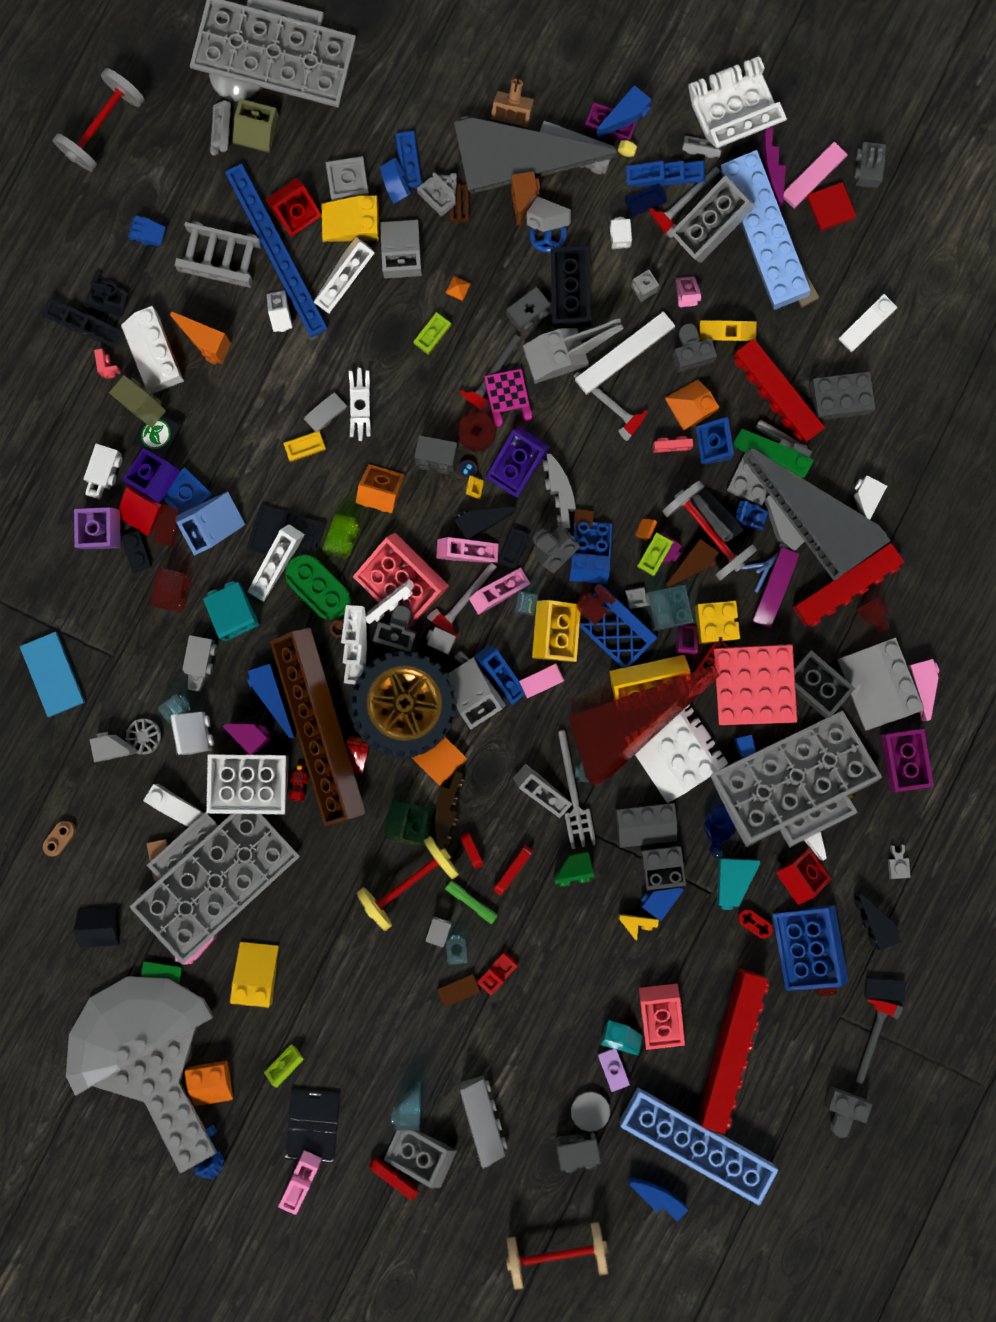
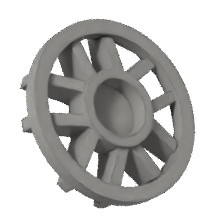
M150 719L135 720L126 730L125 740H127L128 744L134 748L141 744L137 754H150L160 745V728ZM139 722H142V729H140ZM146 722L150 723L151 726L147 728ZM155 727L156 732L151 734L150 730ZM130 733H134L135 738H130ZM157 735V742L152 738ZM149 742L154 744L153 748L148 744Z

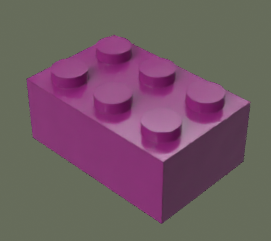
M924 729L880 735L889 792L934 787Z

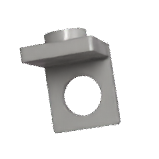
M434 916L425 941L444 947L452 922Z

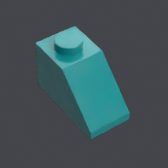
M608 1020L604 1026L600 1045L639 1055L642 1035L627 1025Z

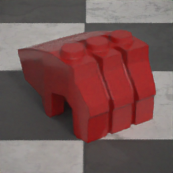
M349 736L345 746L353 773L363 774L368 758L369 745L366 742L364 743L360 737Z

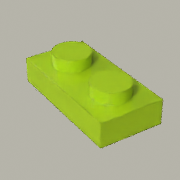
M436 312L413 343L429 355L452 325Z
M656 533L637 567L654 576L673 541Z
M291 1044L264 1073L271 1085L277 1088L304 1059L297 1048Z

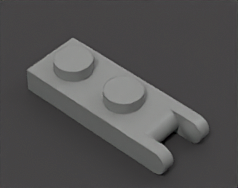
M225 100L213 105L210 148L213 156L219 153V149L221 152H225L228 149L231 103Z

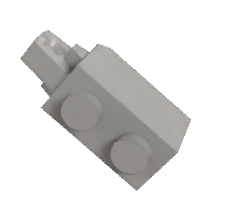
M189 635L183 664V671L185 674H188L189 690L201 691L205 678L212 674L213 663H211V660L217 651V645L212 639Z

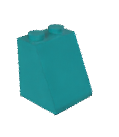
M229 582L224 585V589L210 591L206 594L207 597L203 598L218 638L223 641H228L260 625L241 584L238 582Z

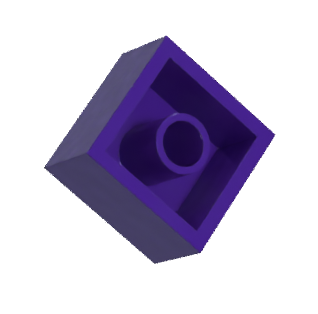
M143 448L122 480L160 503L181 471L166 460Z

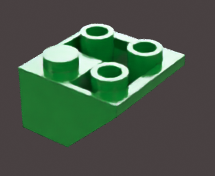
M589 852L568 855L553 877L555 884L563 887L571 885V881L578 880L579 883L591 881L590 878L594 877Z

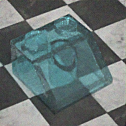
M416 1082L397 1102L396 1107H393L391 1124H395V1130L419 1131L421 1123V1082Z

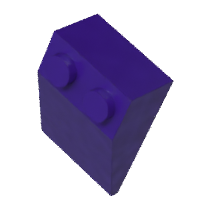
M519 426L510 434L486 478L518 498L544 460L551 446Z

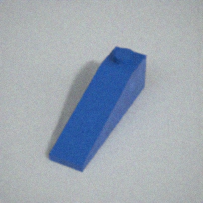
M268 664L249 670V676H247L249 686L253 687L288 737L291 739L296 738L273 665Z

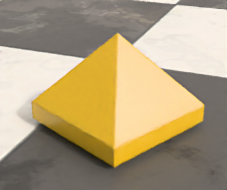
M469 476L465 487L466 494L480 499L484 481L474 476Z

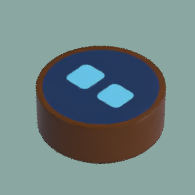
M464 460L459 464L458 473L461 478L468 480L469 476H476L477 466L471 460Z

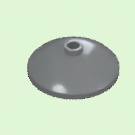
M209 73L210 81L215 91L223 98L231 101L250 99L262 88Z

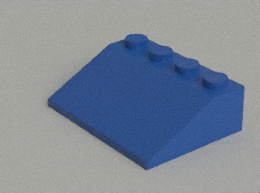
M835 904L772 914L786 991L842 987L849 982Z

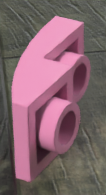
M554 664L521 679L519 682L526 697L529 698L563 682L564 678L557 664Z

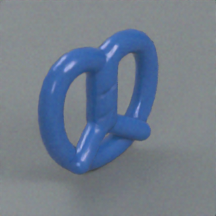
M531 227L530 241L535 249L542 252H551V248H561L565 243L567 237L566 227L559 228L561 230V237L558 243L551 240L552 230L545 231L544 239L536 241V229Z

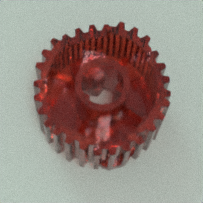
M477 411L471 414L468 413V416L465 415L459 422L457 430L458 439L462 447L468 448V451L472 450V453L476 452V454L478 452L482 453V451L486 452V449H489V446H492V443H494L496 429L494 421H492V418H489L488 414L484 412L478 413ZM474 430H480L479 436H475V433L472 434Z

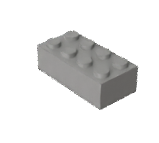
M725 175L670 233L696 261L702 263L756 206Z

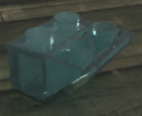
M685 585L646 594L653 632L693 623Z

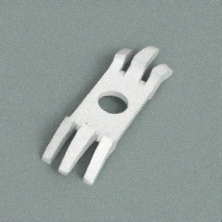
M358 368L357 387H354L353 372L349 371L350 437H354L355 423H357L359 441H362L364 422H366L367 437L371 435L370 373L366 371L365 387H363L361 368ZM363 400L366 404L365 408L357 410L354 406L355 402Z

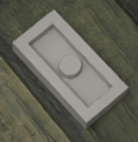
M690 136L684 137L683 151L689 154H704L710 158L720 157L721 147L715 148L706 139Z

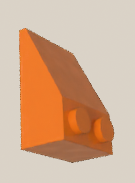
M171 312V317L202 355L206 357L205 360L212 364L217 362L223 364L231 346L225 333Z

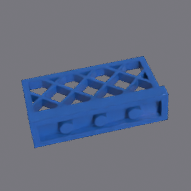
M603 585L581 606V612H589L590 623L580 622L579 627L622 668L630 667L658 638ZM596 596L603 601V609L592 610L591 601ZM605 611H613L616 614L617 622L605 623ZM592 612H603V623H592ZM627 624L630 627L631 636H619V625ZM590 625V631L585 626ZM592 625H603V636H595L592 633ZM605 625H617V636H606ZM617 638V649L609 650L606 647V639ZM619 638H631V649H620ZM633 638H642L646 644L642 649H633ZM631 651V660L625 665L620 660V652ZM633 651H639V652L633 657Z

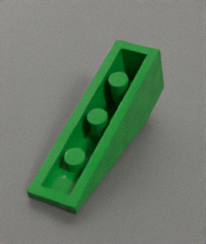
M744 429L740 430L733 443L734 447L746 454L751 449L757 450L802 479L806 476L814 461L797 450Z

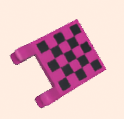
M522 369L484 376L495 427L502 426L500 412L522 408L524 421L531 420L532 413Z

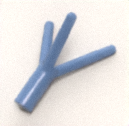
M778 553L766 562L749 564L741 568L760 567L756 570V573L763 571L755 592L759 591L769 568L775 564Z

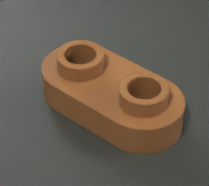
M62 821L55 826L43 843V851L46 855L57 856L63 852L75 835L76 829L74 824L69 821ZM63 827L67 830L65 835L61 833ZM51 843H53V844L55 845V849H54V850H51V849H50V844H51Z

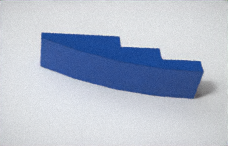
M664 161L626 166L628 186H667L706 182L704 161L684 163V161L664 163Z

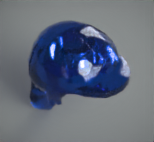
M724 804L711 810L704 821V831L711 840L709 850L715 858L722 857L721 843L728 841L732 835H735L736 827Z

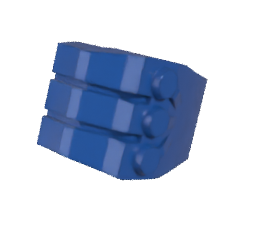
M135 216L131 223L128 238L133 242L134 240L139 241L143 245L160 246L166 227L150 219Z
M740 501L735 520L742 527L763 531L768 511L762 509L760 505L749 504V501Z

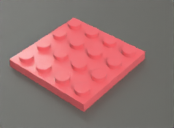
M793 644L714 649L719 725L794 723L798 721Z

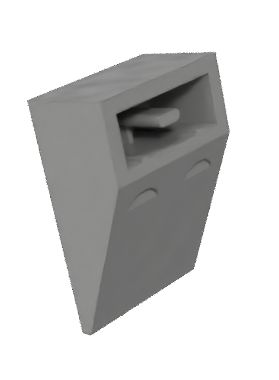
M418 220L381 222V253L384 278L422 276Z
M474 657L448 674L450 677L448 680L455 689L453 693L454 698L457 699L456 707L470 730L502 710L506 705Z

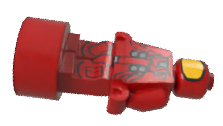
M299 763L296 768L297 771L292 773V777L289 780L290 783H293L289 800L304 801L305 799L304 784H308V777L306 772H302L304 771V765Z

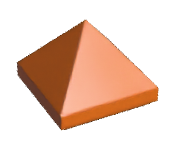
M453 276L446 294L463 301L471 284Z

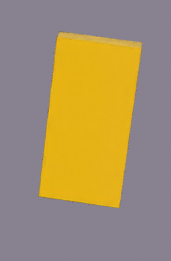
M320 431L283 443L290 462L326 450Z

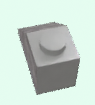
M538 196L527 211V225L543 232L569 226L571 223V209Z
M108 732L96 734L97 738L90 739L94 762L138 753L136 748L117 735H108Z

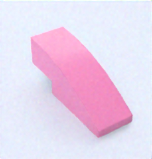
M305 1150L303 1151L278 1206L279 1208L294 1215L297 1214L322 1158Z

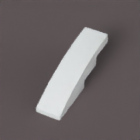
M346 605L341 643L345 644L342 662L346 664L344 683L355 685L358 677L366 668L367 634L365 607Z

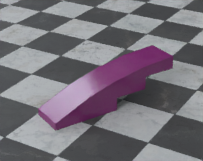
M769 127L762 134L763 164L780 209L784 199L786 166L778 165L779 147L772 146L773 128Z
M780 548L767 584L764 586L752 622L771 628L800 554Z

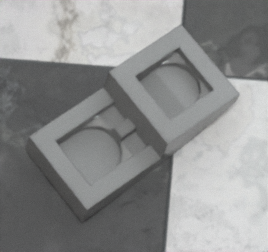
M334 392L316 406L304 420L317 433L330 424L333 418L345 411L347 405Z

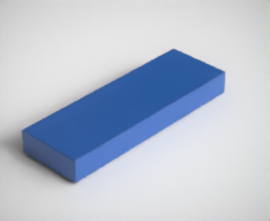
M414 131L395 133L399 162L405 174L402 178L408 189L418 188L422 184Z

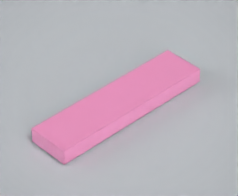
M834 142L784 191V200L795 209L848 154Z

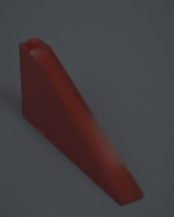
M716 666L704 668L568 717L589 783L597 785L611 778L719 677Z

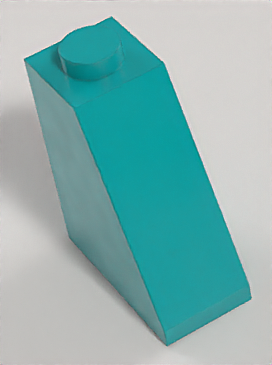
M718 858L716 904L722 906L724 910H733V907H739L760 865V861L756 859Z

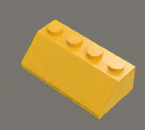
M685 655L609 671L618 714L693 698L690 669Z

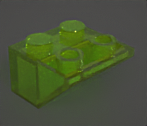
M335 514L322 550L325 553L345 560L347 555L351 556L354 547L352 545L353 538H357L360 531L356 519Z

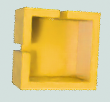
M736 601L706 603L695 606L699 644L716 643L718 641L729 642L740 639L739 623L734 622L738 618Z

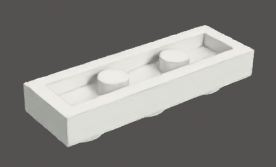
M408 579L371 608L366 614V622L368 624L374 620L378 622L385 615L384 612L388 609L392 611L399 604L398 601L401 599L406 600L413 593L411 590L414 583Z

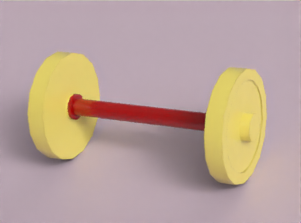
M431 836L424 840V843L434 859L378 902L364 887L356 892L365 907L366 913L385 931L392 926V923L384 912L383 907L437 865L441 866L452 879L459 875L449 860L451 858L445 848H439V845Z

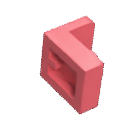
M102 349L94 350L97 370L102 377L114 378L116 374H120V369L116 365L110 366L111 362L108 354Z

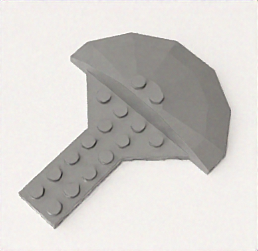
M128 976L89 998L69 1033L66 1078L75 1096L94 1086L145 1102L179 1172L182 1173L217 1153L181 1083L183 1069L189 1056L191 1042L196 1029L214 1017L204 998L169 978Z

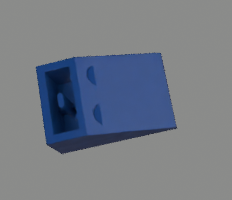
M574 522L573 537L580 545V548L571 556L569 581L607 584L610 573L612 524L593 522L592 529H589L587 523L579 522L580 524L577 529L576 522Z

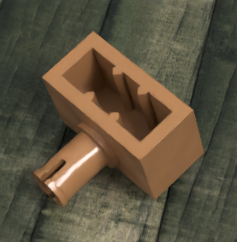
M517 79L511 80L510 94L497 91L493 102L491 119L528 128L534 99L521 97L523 82L519 80L516 87Z

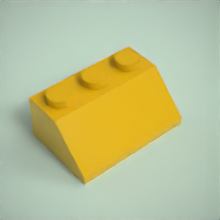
M552 600L537 601L532 658L577 662L580 604Z

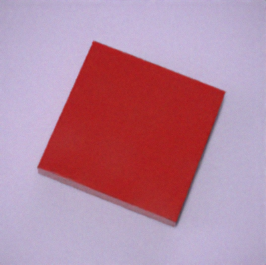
M843 182L807 195V200L820 231L856 218Z
M129 485L125 489L118 510H120V519L149 536L152 533L162 505Z

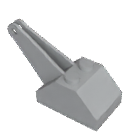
M615 319L581 333H578L577 328L557 329L542 334L523 345V351L534 384L588 367L589 363L586 353L623 330V326L618 325L621 323V320ZM598 333H601V334L595 336L594 338H592V339H590V340H588V341H586L585 343L582 344L581 340H584V339L589 338V337H591V336H593V335H596V334H598Z

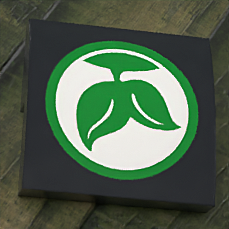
M163 416L160 417L152 428L143 422L132 445L140 449L144 448L165 460L182 426Z

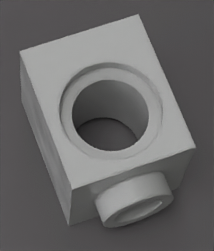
M647 270L633 279L631 287L642 302L657 292L659 284L651 271Z
M435 627L434 630L429 631L426 637L427 645L449 655L456 636Z

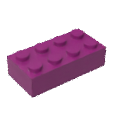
M593 103L585 129L597 133L598 127L613 109ZM637 122L605 136L618 141H630Z

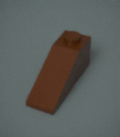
M700 539L664 587L668 589L706 570L708 567L712 568L718 561L716 556L719 552Z

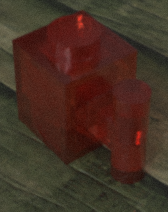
M600 584L594 588L599 594L597 597L588 592L578 599V604L576 605L578 611L594 625L608 612L603 603L607 601L612 605L616 601V598Z
M879 597L857 608L866 625L874 622L878 632L889 629V624L882 618L888 614V611Z

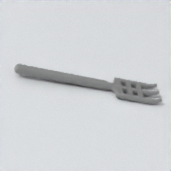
M559 730L560 746L573 805L571 813H565L572 849H575L573 834L579 833L582 847H585L584 832L589 831L592 844L595 845V833L590 809L583 810L579 807V798L566 731ZM586 814L587 819L581 820L580 815ZM576 816V821L571 822L570 817ZM588 823V827L583 828L582 824ZM577 825L578 829L572 830V826Z

